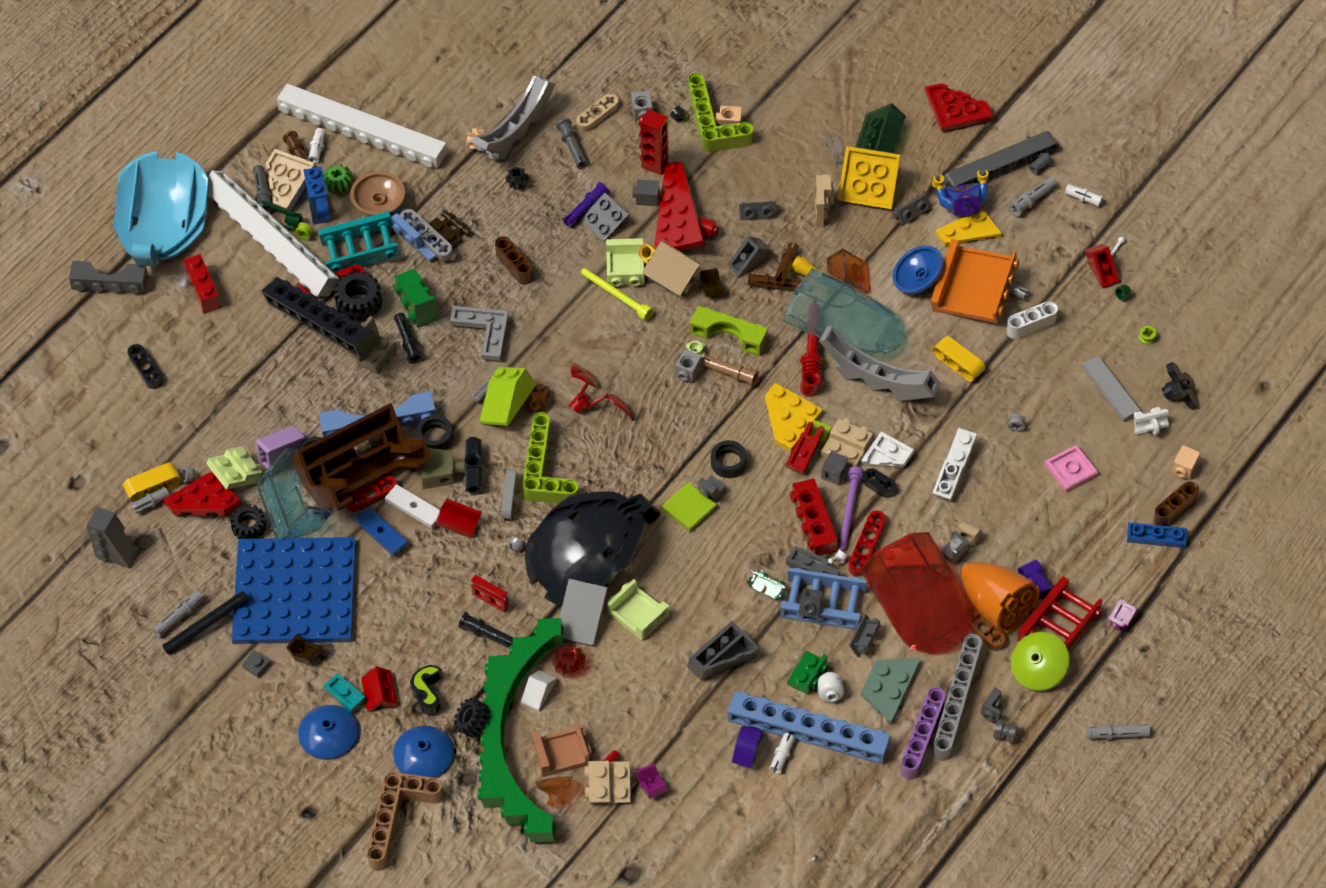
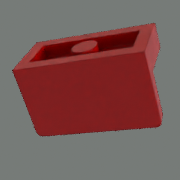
M446 498L439 509L435 524L471 538L482 512Z
M376 666L361 677L367 711L372 712L380 705L394 708L398 705L391 670Z

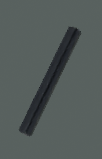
M240 591L162 645L164 651L167 654H171L248 601L246 593Z

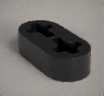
M874 468L864 471L863 484L884 498H890L895 494L896 484L891 478Z

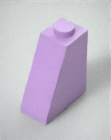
M292 425L258 439L255 442L259 462L273 474L294 458L298 446L307 438L305 433L300 429L297 430Z

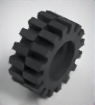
M247 504L246 508L242 505L240 510L238 508L235 509L236 513L232 512L230 524L234 536L237 535V539H252L254 537L259 539V535H264L263 531H266L267 524L265 514L261 508L257 509L256 505L251 508V504ZM246 519H253L256 521V523L250 527H243L241 525V523Z
M471 697L465 699V703L462 702L460 704L461 708H457L458 714L454 716L456 718L454 720V724H456L454 727L457 731L469 737H476L477 734L480 735L482 733L481 729L484 730L486 728L484 725L489 722L487 718H490L488 713L490 709L487 704Z

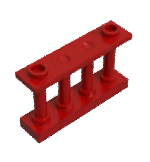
M1062 576L1019 629L1017 641L1031 633H1035L1039 625H1044L1066 639L1064 644L1070 653V648L1093 619L1100 617L1103 611L1101 608L1103 600L1099 598L1094 605L1088 603L1069 591V579ZM1061 598H1067L1088 611V613L1081 619L1058 605V601ZM1050 611H1055L1076 624L1077 627L1071 633L1048 619L1047 615Z

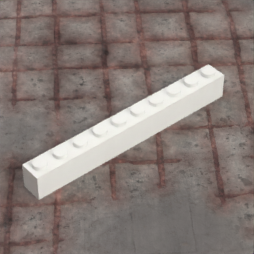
M286 84L277 97L278 110L285 114L288 113L299 119L328 128L331 131L339 132L346 137H352L360 140L362 143H368L376 146L378 149H384L392 152L394 155H400L408 158L410 161L424 164L426 167L438 169L447 155L446 143L290 84Z
M212 170L208 176L207 196L215 200L221 209L227 211L230 214V218L239 222L241 228L249 232L255 241L261 243L267 252L272 253L279 263L284 264L288 268L287 271L298 277L299 282L307 286L313 295L329 297L340 278L224 171Z

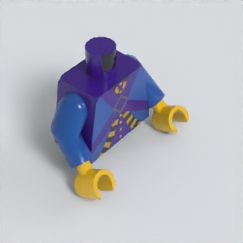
M978 170L977 179L980 184L973 183L944 188L942 187L944 176L940 175V181H937L934 176L932 186L937 188L936 193L941 207L950 210L955 216H971L979 213L980 207L988 200V184L986 183L988 181V171L986 170L985 176H981Z

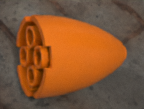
M971 562L965 564L961 569V579L968 597L979 613L998 631L1007 634L1018 629L1025 623L1024 618L1030 609H1035L1038 603L1039 587L1025 576L1009 568L992 563Z

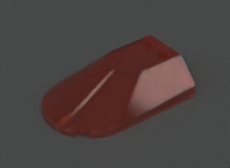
M929 532L909 533L877 550L860 568L863 578L867 580L866 583L896 633L911 649L928 654L945 653L959 646L969 634L973 621L971 602Z

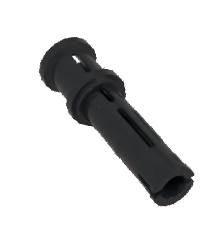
M402 312L394 315V320L403 340L402 348L407 353V361L410 364L419 363L424 357L418 348L419 343L412 335L405 314Z
M468 612L462 615L458 624L460 629L465 628L473 632L475 636L482 635L507 648L513 645L512 636L485 624L483 619L478 620L470 616Z

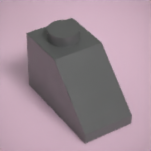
M748 236L727 265L738 277H741L759 266L771 249L760 238Z

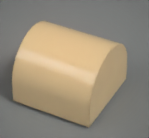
M962 521L958 527V533L969 541L970 546L974 547L982 530Z

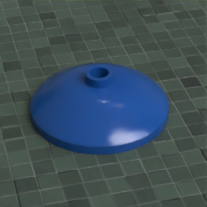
M927 245L913 248L905 253L893 270L892 278L896 288L906 294H916L930 288L942 273L944 267L942 254L935 247Z
M323 705L312 709L303 717L298 728V738L301 747L310 756L321 760H332L344 756L354 747L359 735L358 723L353 714L337 705Z
M426 725L413 727L405 731L397 739L393 748L394 763L401 773L438 778L452 764L454 758L452 741L444 731L436 727Z

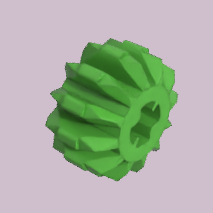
M333 164L332 168L327 167L326 171L323 172L327 192L332 191L333 194L336 192L342 194L343 190L348 191L349 187L353 184V174L348 166L343 167L342 164L339 166Z

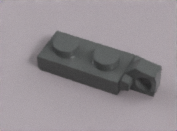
M797 546L793 548L786 560V565L793 568L840 576L841 571L834 568V565L829 563L828 559Z

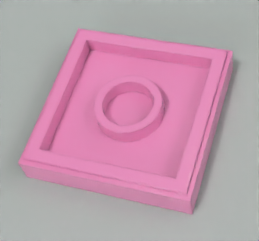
M1078 445L1045 460L1044 463L1065 492L1098 476V471Z

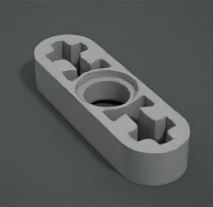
M507 469L501 509L502 519H512L517 469Z

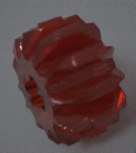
M565 643L564 648L558 646L557 651L553 652L552 665L555 667L556 673L561 672L563 677L569 674L572 678L574 672L580 674V669H584L586 656L581 647L576 648L575 644L570 647Z

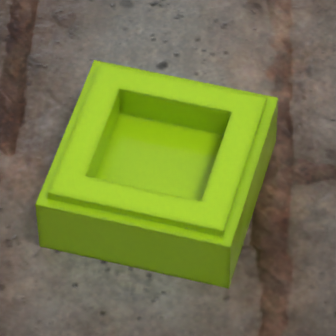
M814 420V427L810 435L814 437L817 429L823 426L825 430L820 443L825 444L832 426Z

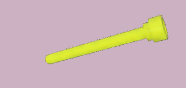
M583 268L581 270L583 276L636 310L638 316L644 321L649 320L653 315L654 309L649 305H640L588 269Z

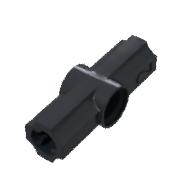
M469 437L465 440V491L470 494H478L482 491V440L477 437Z

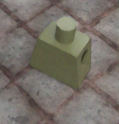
M428 448L432 460L426 462L427 465L422 467L423 489L453 484L454 473H465V462H454L452 451Z

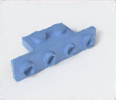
M400 209L391 213L394 231L400 234L409 245H412L428 261L436 258L423 245L421 235L418 233L423 232L420 227H417L415 230L400 216L402 212ZM429 238L427 242L434 243L435 241Z

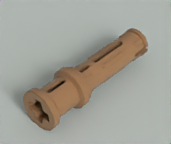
M705 355V360L702 359L701 362L702 367L732 376L735 381L741 380L749 383L750 386H754L758 379V370L752 371L744 368L743 365L735 366Z

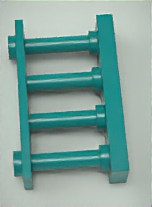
M389 211L318 229L322 246L328 245L331 260L325 261L326 266L335 273L352 265L365 266L401 256L397 242L391 243L388 229L392 228L393 223ZM381 231L385 246L374 248L370 233ZM363 235L367 250L356 253L352 238ZM345 240L349 255L338 258L335 243Z

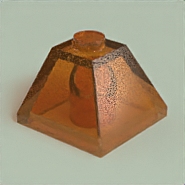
M843 248L826 258L828 274L866 294L871 293L868 263Z

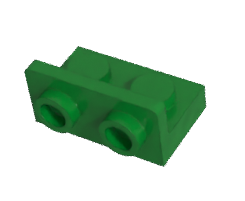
M806 651L787 680V685L809 695L812 689H816L820 675L825 674L829 667V663H827L828 655L823 654L822 657H818Z

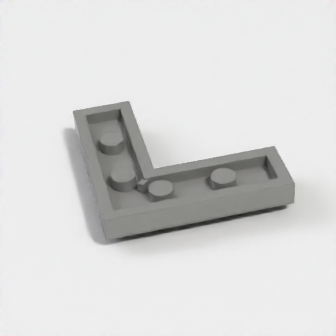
M453 306L450 325L485 328L482 359L501 360L509 316L508 311Z

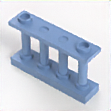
M801 568L788 569V581L793 583L789 601H782L780 618L857 630L860 623V613H855L858 594H865L867 580H862L858 577L850 578L807 571ZM800 583L812 585L811 589L818 591L820 586L831 588L828 608L819 607L817 618L798 614L800 604L797 603ZM839 590L851 591L847 611L836 610Z

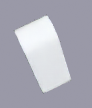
M1048 301L1010 316L1007 325V335L1012 339H1019L1052 326L1057 318V305Z

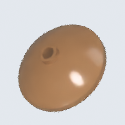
M371 172L355 181L350 191V198L354 208L364 215L371 216L387 211L391 214L403 204L405 188L402 181L391 173Z

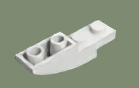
M958 428L932 492L933 495L948 500L952 499L968 464L970 453L977 437L976 433Z

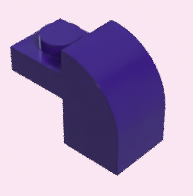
M742 726L735 744L732 763L751 768L756 761L758 746L763 739L764 731L754 726Z

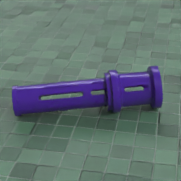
M598 182L596 188L588 192L585 199L562 219L564 224L571 228L604 193L610 194L609 189L603 183Z

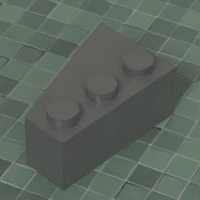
M97 507L87 524L95 557L101 561H109L130 569L141 550L139 547L133 546L131 543L133 538L124 533L125 527L114 512Z
M731 621L689 658L687 667L700 680H704L757 658L760 647Z

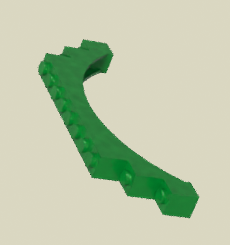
M561 618L538 619L537 627H534V636L513 637V645L509 646L510 655L488 656V664H485L487 681H484L486 699H483V703L489 706L490 712L488 713L490 718H487L489 722L488 724L485 723L484 734H481L483 752H480L482 770H479L481 788H478V800L482 801L484 808L501 807V817L505 818L507 825L524 824L525 835H528L531 843L555 842L556 822L553 814H547L537 807L515 783L506 763L504 729L510 704L526 675L546 654L558 645L564 644V626Z

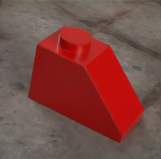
M1100 244L1085 250L1089 266L1102 288L1119 281L1109 246Z

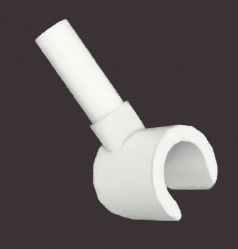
M839 549L834 557L828 559V562L838 561L844 564L849 555L845 554L842 549Z

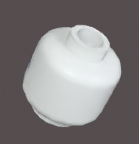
M827 672L819 677L817 688L822 700L835 702L842 698L844 695V685L840 675Z

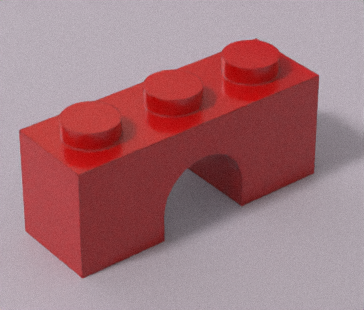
M201 254L183 259L187 277L191 286H194L203 314L220 309L219 295Z

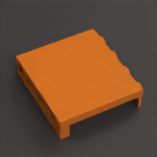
M951 239L942 273L937 280L931 298L932 311L997 323L999 317H1002L1004 312V301H1007L1009 297V285H1013L1014 270H1017L1019 267L1016 251H1013L1012 256L962 247L959 244V240Z

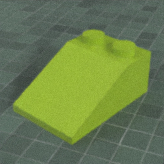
M498 367L488 383L479 421L481 424L505 426L510 424L537 385L526 368Z

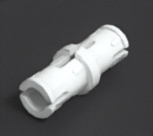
M317 128L314 131L313 141L309 145L310 153L308 160L315 164L319 162L321 151L324 149L323 141L326 131L321 128Z
M1070 183L1065 190L1066 195L1075 197L1080 202L1085 201L1096 205L1097 207L1101 205L1103 196L1092 193L1087 188L1082 189Z
M789 733L783 734L780 745L775 749V756L769 766L771 772H774L775 768L777 769L776 774L782 772L785 761L790 757V749L795 741V737L790 735L788 740Z

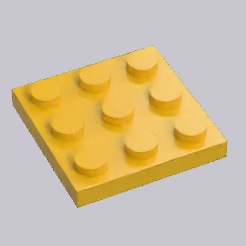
M846 146L838 201L892 209L901 155Z

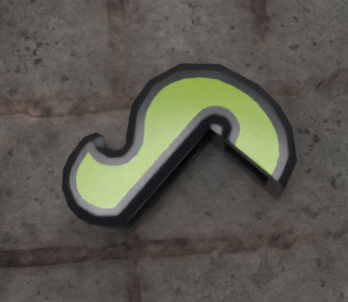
M427 665L419 668L410 680L413 697L420 702L421 711L429 716L436 715L441 707L439 704L440 698L430 686L443 677L442 669L436 665Z

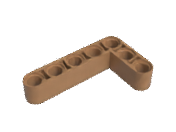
M396 772L388 773L385 776L367 851L371 869L380 871L387 865L401 800L425 803L440 802L443 799V787L439 779ZM391 784H398L397 786H394V787H391V786H390ZM432 789H437L436 792H430ZM387 802H394L391 805L386 804ZM383 820H390L387 823H382ZM379 838H385L383 841H377ZM376 856H380V857H381V858L378 859V860L373 859V858L376 857Z

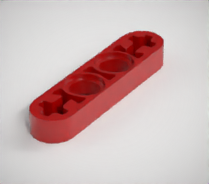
M875 510L868 515L849 560L848 571L852 576H862L868 567L885 526L886 517L881 511ZM879 518L880 520L877 521L876 527H874V520ZM869 532L874 533L875 538L868 539L865 537V534ZM866 548L869 550V553L863 555L858 550ZM858 560H860V567L855 569L854 567H856Z

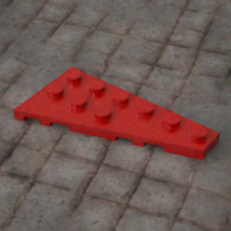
M682 161L665 164L654 245L658 246L661 240L664 239L678 251L706 245L702 236V228L699 225L695 202L691 195L692 191L688 184L685 165Z

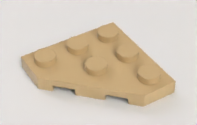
M274 149L266 162V169L269 172L270 189L273 192V204L291 211L306 187L303 169L318 166L308 160Z

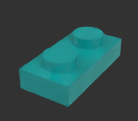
M338 673L323 685L324 690L350 713H353L366 701L365 696Z

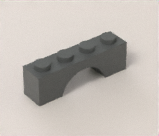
M72 261L69 275L71 289L77 291L145 294L148 280L147 267L136 264H127L120 272L105 275L97 272L91 262Z

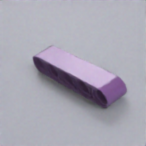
M939 687L931 688L928 691L903 755L901 775L906 779L911 780L918 776L943 712L946 694ZM912 765L914 766V768H908L906 766Z

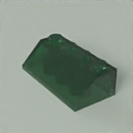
M893 103L867 113L855 147L895 154L906 115Z

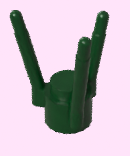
M260 200V203L285 214L284 223H287V225L283 226L285 229L293 231L294 227L298 228L299 223L302 222V214Z

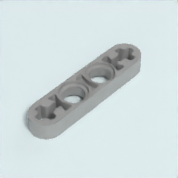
M406 209L401 212L400 216L415 230L419 226L425 227L423 232L418 233L421 235L423 245L440 260H448L452 257L453 250L450 243L415 211ZM406 217H408V218H411V217H412V221H413L414 223L412 224V222H411L409 219H405V218H406ZM431 237L437 238V241L434 243L427 242ZM440 245L443 250H447L446 253L444 251L441 252Z

